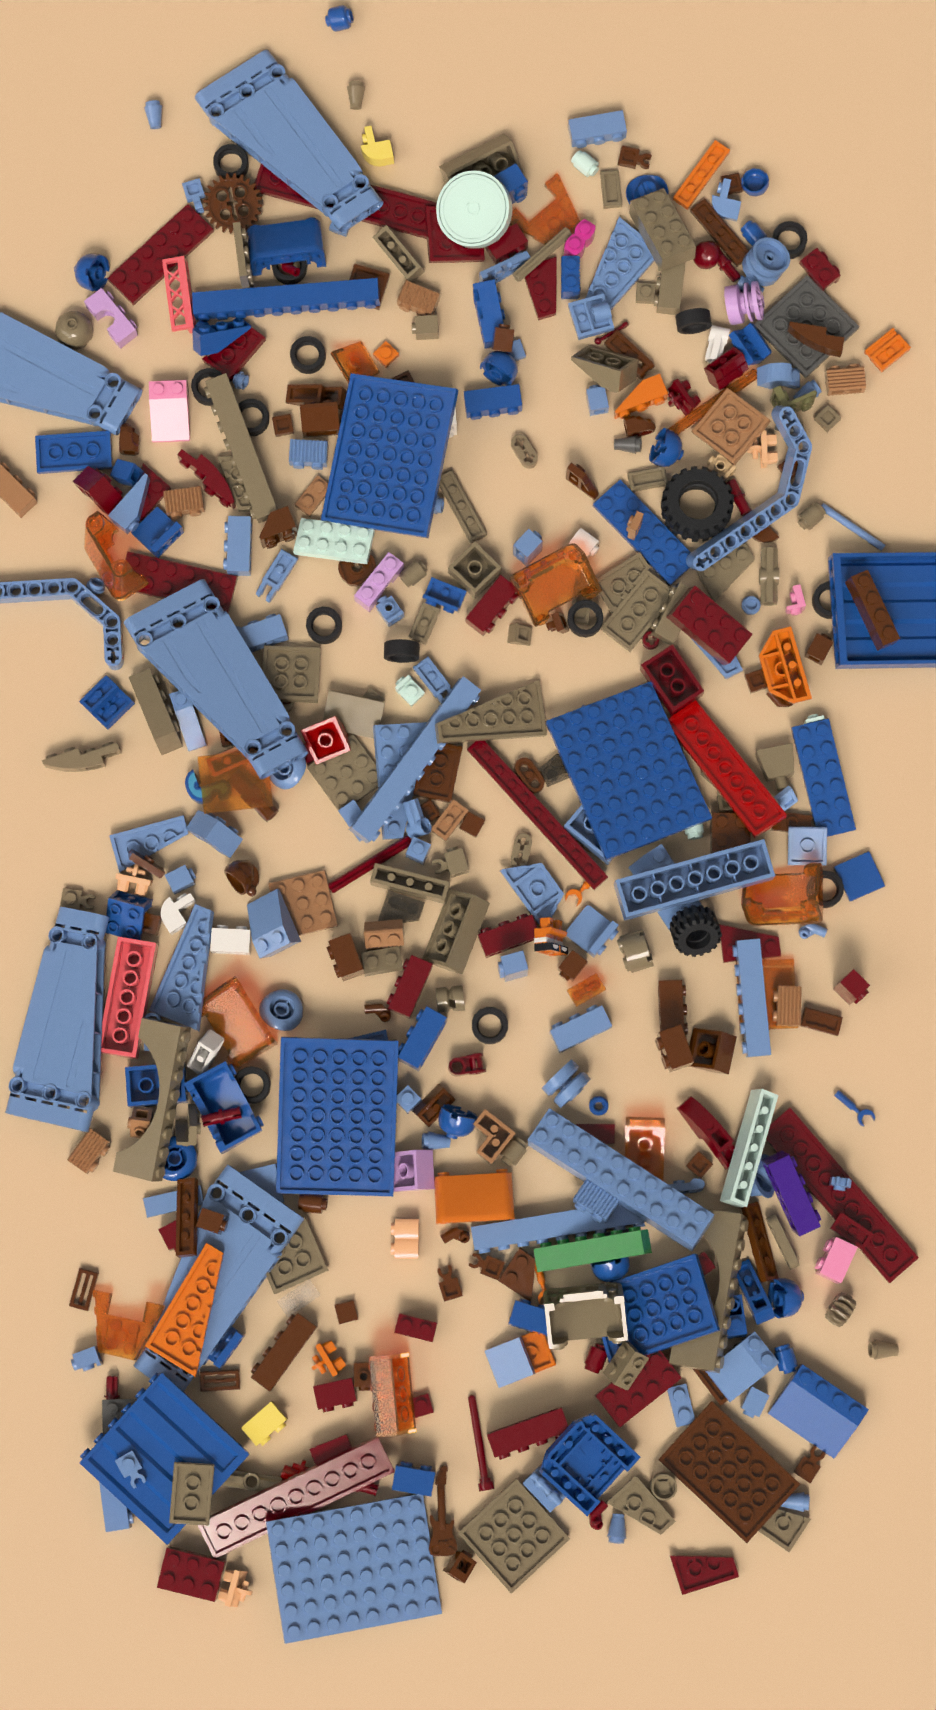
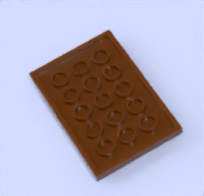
M712 1401L658 1459L745 1543L751 1540L800 1485L795 1478Z

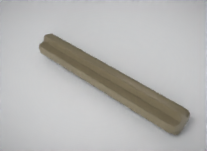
M565 227L513 272L512 275L515 280L520 282L567 241L572 235L571 231Z

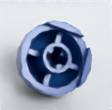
M94 253L83 255L74 267L77 283L89 291L103 289L108 280L105 278L106 271L109 272L110 269L107 258Z
M494 351L488 354L480 364V369L483 367L485 370L484 376L498 386L502 384L506 386L512 385L517 377L518 366L514 356L509 352Z
M666 428L660 430L655 438L658 440L656 445L651 447L649 461L657 466L668 467L682 458L684 450H682V441L677 433Z
M444 1104L441 1106L438 1122L441 1129L447 1133V1137L457 1139L458 1137L469 1135L474 1130L475 1126L473 1123L477 1120L478 1116L472 1111L468 1110L466 1113L460 1110L462 1107Z
M629 1257L591 1263L590 1266L594 1275L599 1280L614 1282L627 1274L630 1261Z
M787 1278L773 1279L774 1282L769 1284L768 1299L770 1303L773 1302L774 1316L776 1318L793 1316L799 1311L804 1301L803 1291L793 1280Z

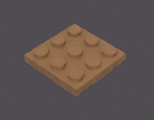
M727 388L691 432L733 465H736L771 421Z
M324 870L269 883L270 892L276 889L280 890L299 936L338 927Z

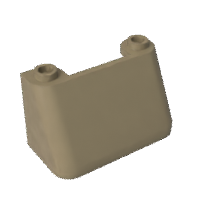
M610 1282L553 1288L543 1292L549 1349L562 1350L568 1345V1341L608 1337V1340L614 1344L628 1341L624 1295L620 1283Z

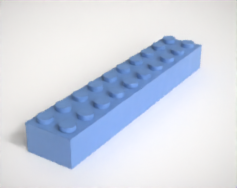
M550 1108L528 1138V1146L583 1182L587 1179L619 1200L620 1206L691 1252H693L714 1220L712 1212Z

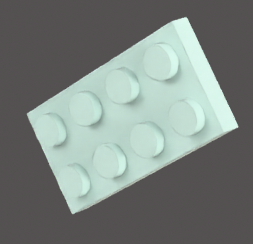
M301 518L293 552L294 555L368 564L375 530Z

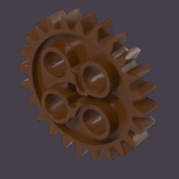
M226 173V179L219 176L220 182L212 180L215 186H207L210 193L204 192L208 199L203 200V203L208 204V206L203 208L204 211H209L206 218L212 217L210 224L217 223L215 227L217 230L222 227V232L225 233L229 229V233L232 235L234 230L233 223L240 222L241 228H245L247 232L246 226L249 225L251 227L253 225L252 221L258 222L255 216L262 215L258 208H263V205L258 204V202L263 200V198L257 197L260 190H254L256 184L249 185L251 179L248 178L244 181V175H241L238 179L236 173L233 174L232 178H230L228 173ZM229 187L232 188L234 201L238 202L235 205L237 220H234L232 207L228 206L231 203ZM239 188L245 190V195L241 198L235 195L236 190ZM226 192L227 198L224 201H219L217 199L218 193ZM241 207L249 209V213L246 216L239 215ZM224 210H228L231 213L230 218L227 220L221 218V213Z

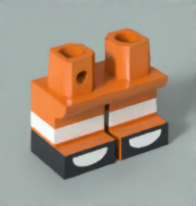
M551 917L540 918V928L534 929V952L548 956L568 955V947L563 946V938L566 937L567 931L562 930V921L553 920Z

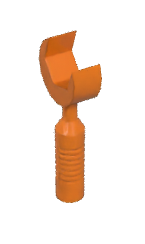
M585 881L579 890H569L565 895V902L568 896L575 895L579 900L576 907L580 905L582 901L581 893L585 889L590 888L588 883Z
M535 1267L537 1281L542 1288V1292L538 1295V1302L540 1304L543 1292L546 1290V1280L544 1273L537 1272Z

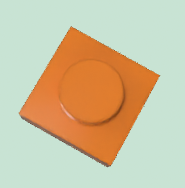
M385 341L373 353V356L387 368L399 356V353Z

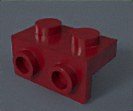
M818 248L814 249L799 262L822 291L831 284H836L840 279L839 269L828 261L827 255L823 251L820 252Z

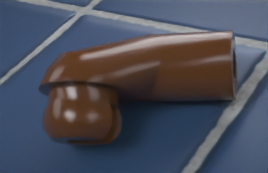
M382 1003L364 1005L365 1014L375 1013L382 1022L390 1020L391 1012Z
M453 1227L440 1235L445 1244L452 1239L458 1240L461 1243H467L470 1240L469 1232L458 1227Z

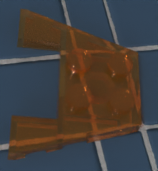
M555 174L545 183L547 190L556 199L529 222L515 208L512 211V218L509 224L512 226L517 223L523 233L530 235L534 240L544 245L565 227L571 233H574L576 226L580 222L558 174Z
M93 1290L96 1306L94 1307V1313L97 1317L96 1336L98 1352L137 1360L162 1315L165 1305L146 1302L143 1321L108 1314L112 1293Z

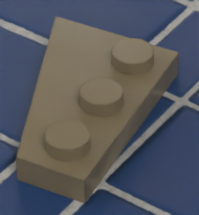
M744 543L706 570H696L711 599L716 602L723 592L752 564L755 558L747 544Z

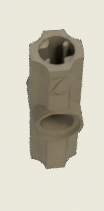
M774 547L761 548L759 585H761V605L764 606L777 605L778 548Z
M235 1470L221 1486L260 1492L281 1482L283 1478ZM250 1476H254L257 1479L255 1487L248 1485V1478Z

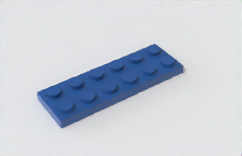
M621 480L593 503V507L637 553L640 552L646 562L669 586L690 569L686 564V558L691 552ZM639 511L644 514L643 522L635 540L627 538V523L631 515L635 516L636 512Z
M829 719L791 727L814 825L827 827V837L856 830Z

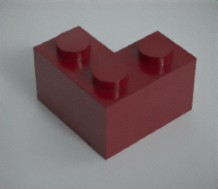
M87 466L72 481L106 515H109L123 499L121 496L123 492L117 486L113 487L110 484L112 480L98 468L93 469Z

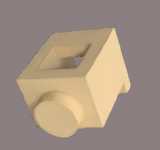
M721 454L717 457L713 455L706 463L708 465L707 471H717V476H723L726 482L735 473L737 468ZM720 464V465H722L724 468L719 469V468L717 467V465Z

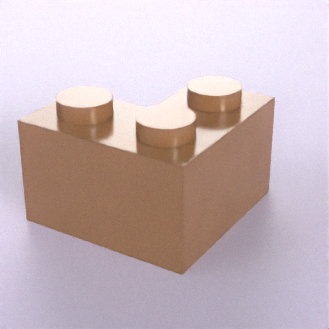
M484 1109L473 1123L476 1129L487 1136V1139L476 1153L492 1165L516 1133Z

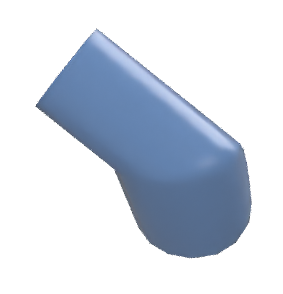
M811 922L799 929V936L802 939H807L816 934L824 938L828 929Z

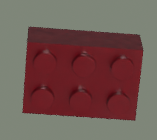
M673 644L640 666L641 673L648 682L652 683L657 696L671 716L704 694V689Z
M168 1546L157 1588L215 1602L218 1597L227 1560L214 1559L211 1556Z

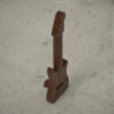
M446 1466L440 1468L435 1481V1485H437L438 1521H435L433 1515H430V1524L433 1532L429 1544V1553L432 1556H450L457 1551V1543L452 1530L454 1520L446 1524L445 1485L446 1473L448 1472Z

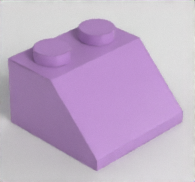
M433 1150L395 1152L394 1192L435 1189Z

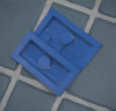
M107 675L79 701L107 730L135 704Z

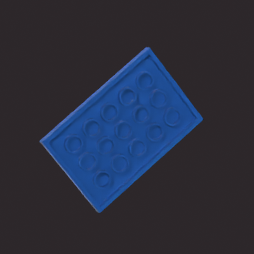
M692 1254L614 1281L620 1283L623 1289L628 1342L644 1355H649L720 1331L698 1254ZM602 1337L608 1361L610 1362L622 1343L614 1344L608 1340V1337Z

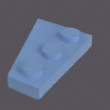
M527 251L519 252L513 257L479 272V282L495 279L497 284L513 274L530 258V255Z

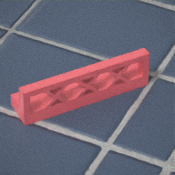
M184 256L163 259L171 329L173 332L188 330L189 333H192V329L196 325V319L193 315L188 262ZM167 264H178V269L174 274L168 271ZM174 279L180 282V287L176 292L170 287ZM177 296L183 300V304L179 309L173 306V301ZM179 314L185 317L186 324L176 326L175 320Z

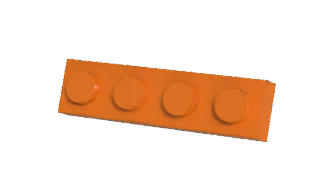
M715 140L674 195L673 201L688 210L729 155L730 149Z

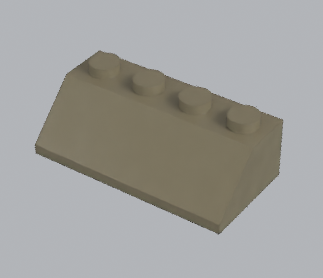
M505 134L439 166L445 183L454 176L466 171H482L495 176L514 164H517L523 173L513 142Z
M449 889L446 903L442 907L422 960L445 970L463 974L490 903L474 894Z

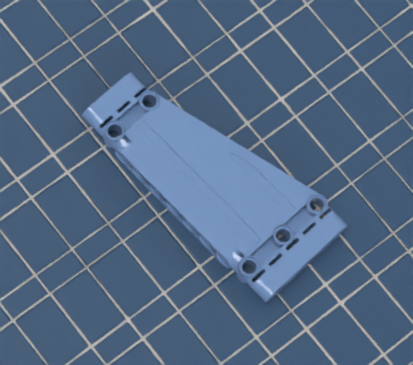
M264 50L195 95V100L209 117V121L213 126L263 164L326 217H329L339 232H345L382 207L384 202L369 184L368 178L363 175L358 163L296 81L288 77L285 68L276 61L269 50ZM360 184L365 185L362 188L357 187ZM329 204L334 205L333 207H327Z
M0 312V402L99 426L117 436L120 433L121 425L126 423L139 401L143 389L120 378L116 373H110L106 367ZM112 381H118L115 387L109 385ZM93 413H100L98 418H91Z
M205 579L179 590L128 617L124 621V625L136 643L138 651L250 761L260 779L271 776L308 754V750L297 734L295 726L290 722L286 709L229 614L222 609L219 599L215 597ZM209 605L216 606L213 610H209L207 607ZM180 622L183 626L175 627L174 624ZM143 640L149 641L147 645L140 644ZM284 730H290L292 732L290 735L282 734ZM250 748H257L258 752L253 754L248 750Z
M66 907L59 908L55 926L48 935L50 945L46 946L42 955L13 1064L15 1077L9 1082V1090L11 1092L5 1113L89 1132L93 1113L100 1105L106 947L104 936L109 921L108 916Z
M228 1164L214 1184L208 1188L201 1209L205 1208L226 1215V1220H228L226 1231H222L220 1235L197 1227V1256L181 1257L152 1331L153 1333L205 1244L208 1243L223 1252V1261L198 1372L201 1366L205 1365L209 1360L208 1356L214 1353L220 1339L223 1340L266 1279V1273H270L280 1259L278 1256L282 1255L283 1249L304 1221L302 1216ZM219 1181L227 1185L228 1188H225L223 1185H221ZM216 1188L222 1190V1195L219 1198H214L213 1191ZM235 1192L238 1193V1194L241 1195L244 1199L242 1200L241 1198H239V1197H238L237 1195H235L234 1193H235ZM252 1203L253 1205H255V1206H256L257 1208H259L260 1210H259V1211L256 1210V1209L253 1208L250 1204ZM248 1210H251L254 1214L253 1219L250 1221H246L244 1218ZM266 1215H269L271 1218H273V1219L276 1220V1221L273 1222L272 1220H270L269 1218H267ZM284 1226L285 1228H287L288 1230H290L291 1233H288L286 1230H284V1229L281 1228V1227ZM279 1233L285 1235V1240L281 1244H278L276 1241V1236ZM147 1347L133 1365L150 1379L156 1372L159 1375L163 1372L183 1391H185L194 1378L193 1375L187 1374L185 1370Z

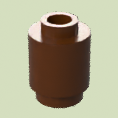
M300 1194L298 1209L307 1213L322 1214L323 1210L327 1209L328 1200L324 1198V1195Z

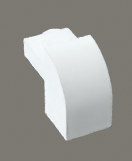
M191 893L180 895L176 898L177 902L175 903L169 897L162 905L161 919L171 935L183 929L187 924L180 912L196 902Z

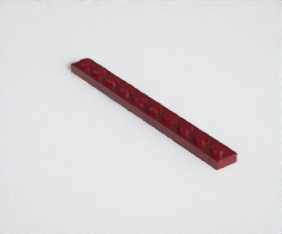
M475 741L467 748L470 755L593 890L597 889L608 879L604 871L485 741Z

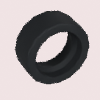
M226 144L215 152L213 165L218 176L226 179V173L229 174L230 178L236 173L239 179L241 175L245 176L247 174L249 161L246 152L240 146ZM225 155H238L242 160L241 168L235 172L224 171L220 166V161Z
M787 221L776 227L772 238L778 240L779 235L784 231H793L800 237L799 246L796 249L788 250L790 259H794L805 250L808 240L807 232L799 223Z
M299 261L300 274L296 277L282 274L279 271V264L272 265L273 274L283 284H297L303 280L307 273V262Z
M705 308L688 309L675 316L677 332L681 334L700 333L710 329L712 326L710 310Z
M311 336L297 339L290 349L291 363L300 373L313 374L319 371L324 366L326 360L323 344L317 338ZM311 345L317 348L319 352L318 360L312 365L301 364L297 359V352L301 347Z
M205 368L194 375L191 388L195 399L205 406L213 404L212 398L208 399L201 395L198 386L204 378L222 375L220 371L213 368Z
M257 399L241 401L239 403L241 413L251 407L261 411V423L254 428L247 427L250 436L262 434L269 425V412L266 406Z
M827 581L820 584L815 590L812 606L819 616L832 619V612L825 610L821 606L819 599L824 591L830 590V583Z
M591 600L577 601L568 611L567 623L570 630L579 637L587 638L594 636L599 632L603 624L604 616L602 609ZM581 608H589L596 614V623L590 629H581L575 624L574 615Z
M322 606L315 608L309 613L306 619V629L313 641L319 644H329L339 638L342 632V621L340 615L334 609ZM320 615H328L335 622V629L328 636H320L313 629V622Z
M394 639L384 643V659L387 661L409 663L419 660L420 644L416 641Z
M820 871L810 878L806 893L813 905L819 908H830L841 900L844 894V885L842 879L837 874L831 871ZM823 878L832 880L836 886L835 896L827 901L819 899L814 893L815 883Z
M495 1007L480 1009L472 1020L473 1034L484 1044L500 1042L508 1031L506 1015ZM488 1014L497 1016L501 1022L500 1032L493 1037L484 1036L479 1030L480 1019Z
M245 1067L237 1073L235 1079L241 1088V1081L246 1075L257 1074L260 1076L264 1085L261 1093L253 1097L244 1094L249 1104L260 1103L266 1099L270 1092V1079L266 1072L258 1067Z

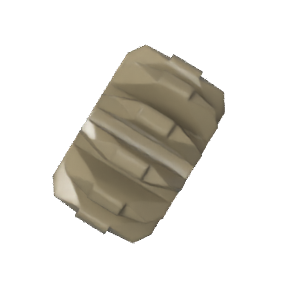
M839 1293L829 1305L825 1318L833 1325L843 1326L856 1308V1301L848 1294Z

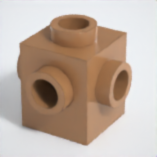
M133 1108L132 1116L128 1118L127 1129H130V1137L141 1138L153 1120V1109Z

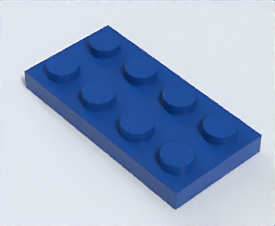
M110 431L35 436L38 474L83 471L87 466L93 469L98 468L99 470L113 468Z

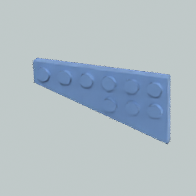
M620 217L617 220L586 296L588 298L604 293L610 310L616 306L655 261L641 234Z
M427 722L373 726L378 788ZM415 780L414 783L412 784V786H413L414 788H415L416 780ZM414 788L408 796H403L401 799L403 803L412 800ZM401 805L397 811H392L390 814L392 818L386 826H381L383 840L403 838L407 818Z
M195 904L149 1011L200 1032L214 912Z

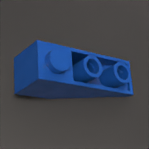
M236 318L231 322L221 321L215 325H200L199 328H193V350L200 356L218 353L251 329V325L244 319Z

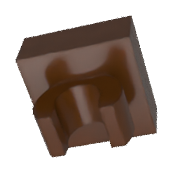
M555 612L551 614L553 621L546 623L548 631L551 630L553 632L557 630V632L562 634L570 631L563 613Z

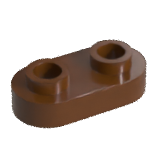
M528 758L517 760L515 772L520 780L532 793L541 792L545 781L536 766ZM521 766H527L528 770L522 771ZM537 781L539 785L533 787L531 783Z

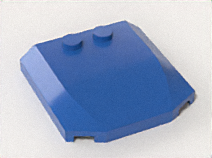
M592 1412L574 1420L546 1450L539 1472L579 1510L588 1516L600 1503L598 1498L624 1469L628 1472L641 1457Z

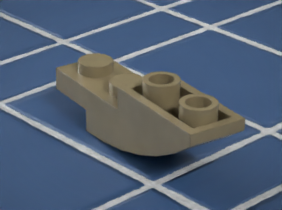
M113 742L105 743L99 749H88L84 751L85 754H81L79 748L71 747L65 749L62 754L57 755L54 753L46 756V759L42 760L46 768L58 771H89L106 767L104 759L121 754L118 743Z

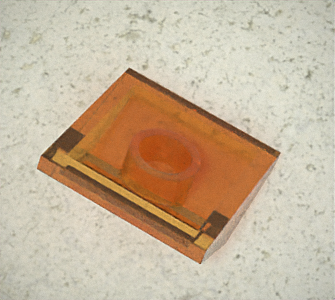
M362 341L330 353L348 384L351 373L374 377L380 372Z

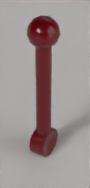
M624 322L621 326L601 338H596L595 344L600 345L603 340L610 337L616 330L625 329L629 326L628 322Z

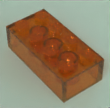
M409 1353L369 1357L370 1389L373 1395L372 1409L375 1415L374 1429L377 1438L417 1433Z

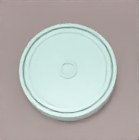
M466 171L451 178L442 188L436 206L437 220L444 234L453 242L467 248H483L498 241L508 229L512 218V201L506 187L492 175L482 171Z

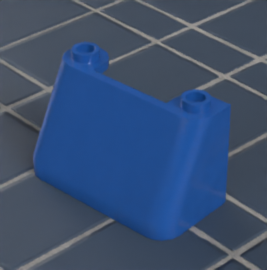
M310 217L306 220L261 226L252 225L247 230L249 258L253 276L262 275V269L265 267L267 270H270V265L306 260L307 265L311 264L312 261L317 264V268L326 267L321 223L316 218Z
M226 1061L184 1083L201 1115L218 1112V1109L226 1110L237 1106L240 1107L242 1119L227 1121L222 1125L218 1123L208 1126L221 1154L230 1151L263 1131L261 1127L264 1126L260 1116L255 1117L234 1075L237 1072L232 1063L228 1065Z

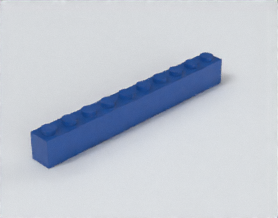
M378 278L192 292L193 315L196 320L206 322L209 319L216 318L217 320H227L229 317L244 319L246 316L264 317L268 314L281 316L283 313L297 315L306 311L318 313L320 310L335 312L345 308L347 310H356L357 307L373 309L376 306H380V288Z

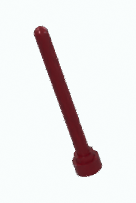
M470 1395L468 1402L481 1479H479L480 1483H478L480 1492L495 1488L494 1482L488 1476L476 1397Z

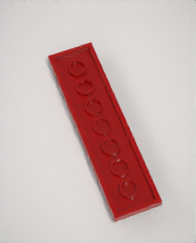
M696 700L668 718L677 740L754 838H757L787 817L784 810Z

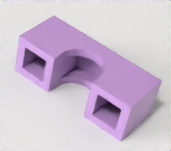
M100 288L84 301L85 306L97 321L105 316H111L115 319L114 323L107 328V331L121 349L138 336L136 331L138 327L132 319L128 320L124 316L126 312L120 305H115L113 302L115 299L110 292L107 291L105 293Z
M388 552L354 595L355 602L370 612L381 598L383 591L389 583H393L401 574V571L404 570V563Z

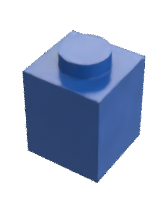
M117 459L110 476L120 484L133 487L140 480L144 471L135 463Z

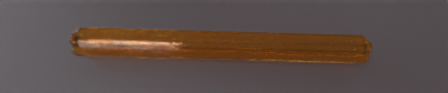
M751 369L668 429L680 434L704 417L727 388L736 394L757 379V371Z

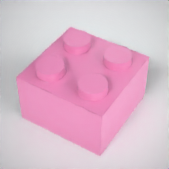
M838 1237L827 1240L823 1247L825 1254L823 1257H819L816 1262L815 1269L817 1271L815 1274L836 1284L842 1283L858 1247Z

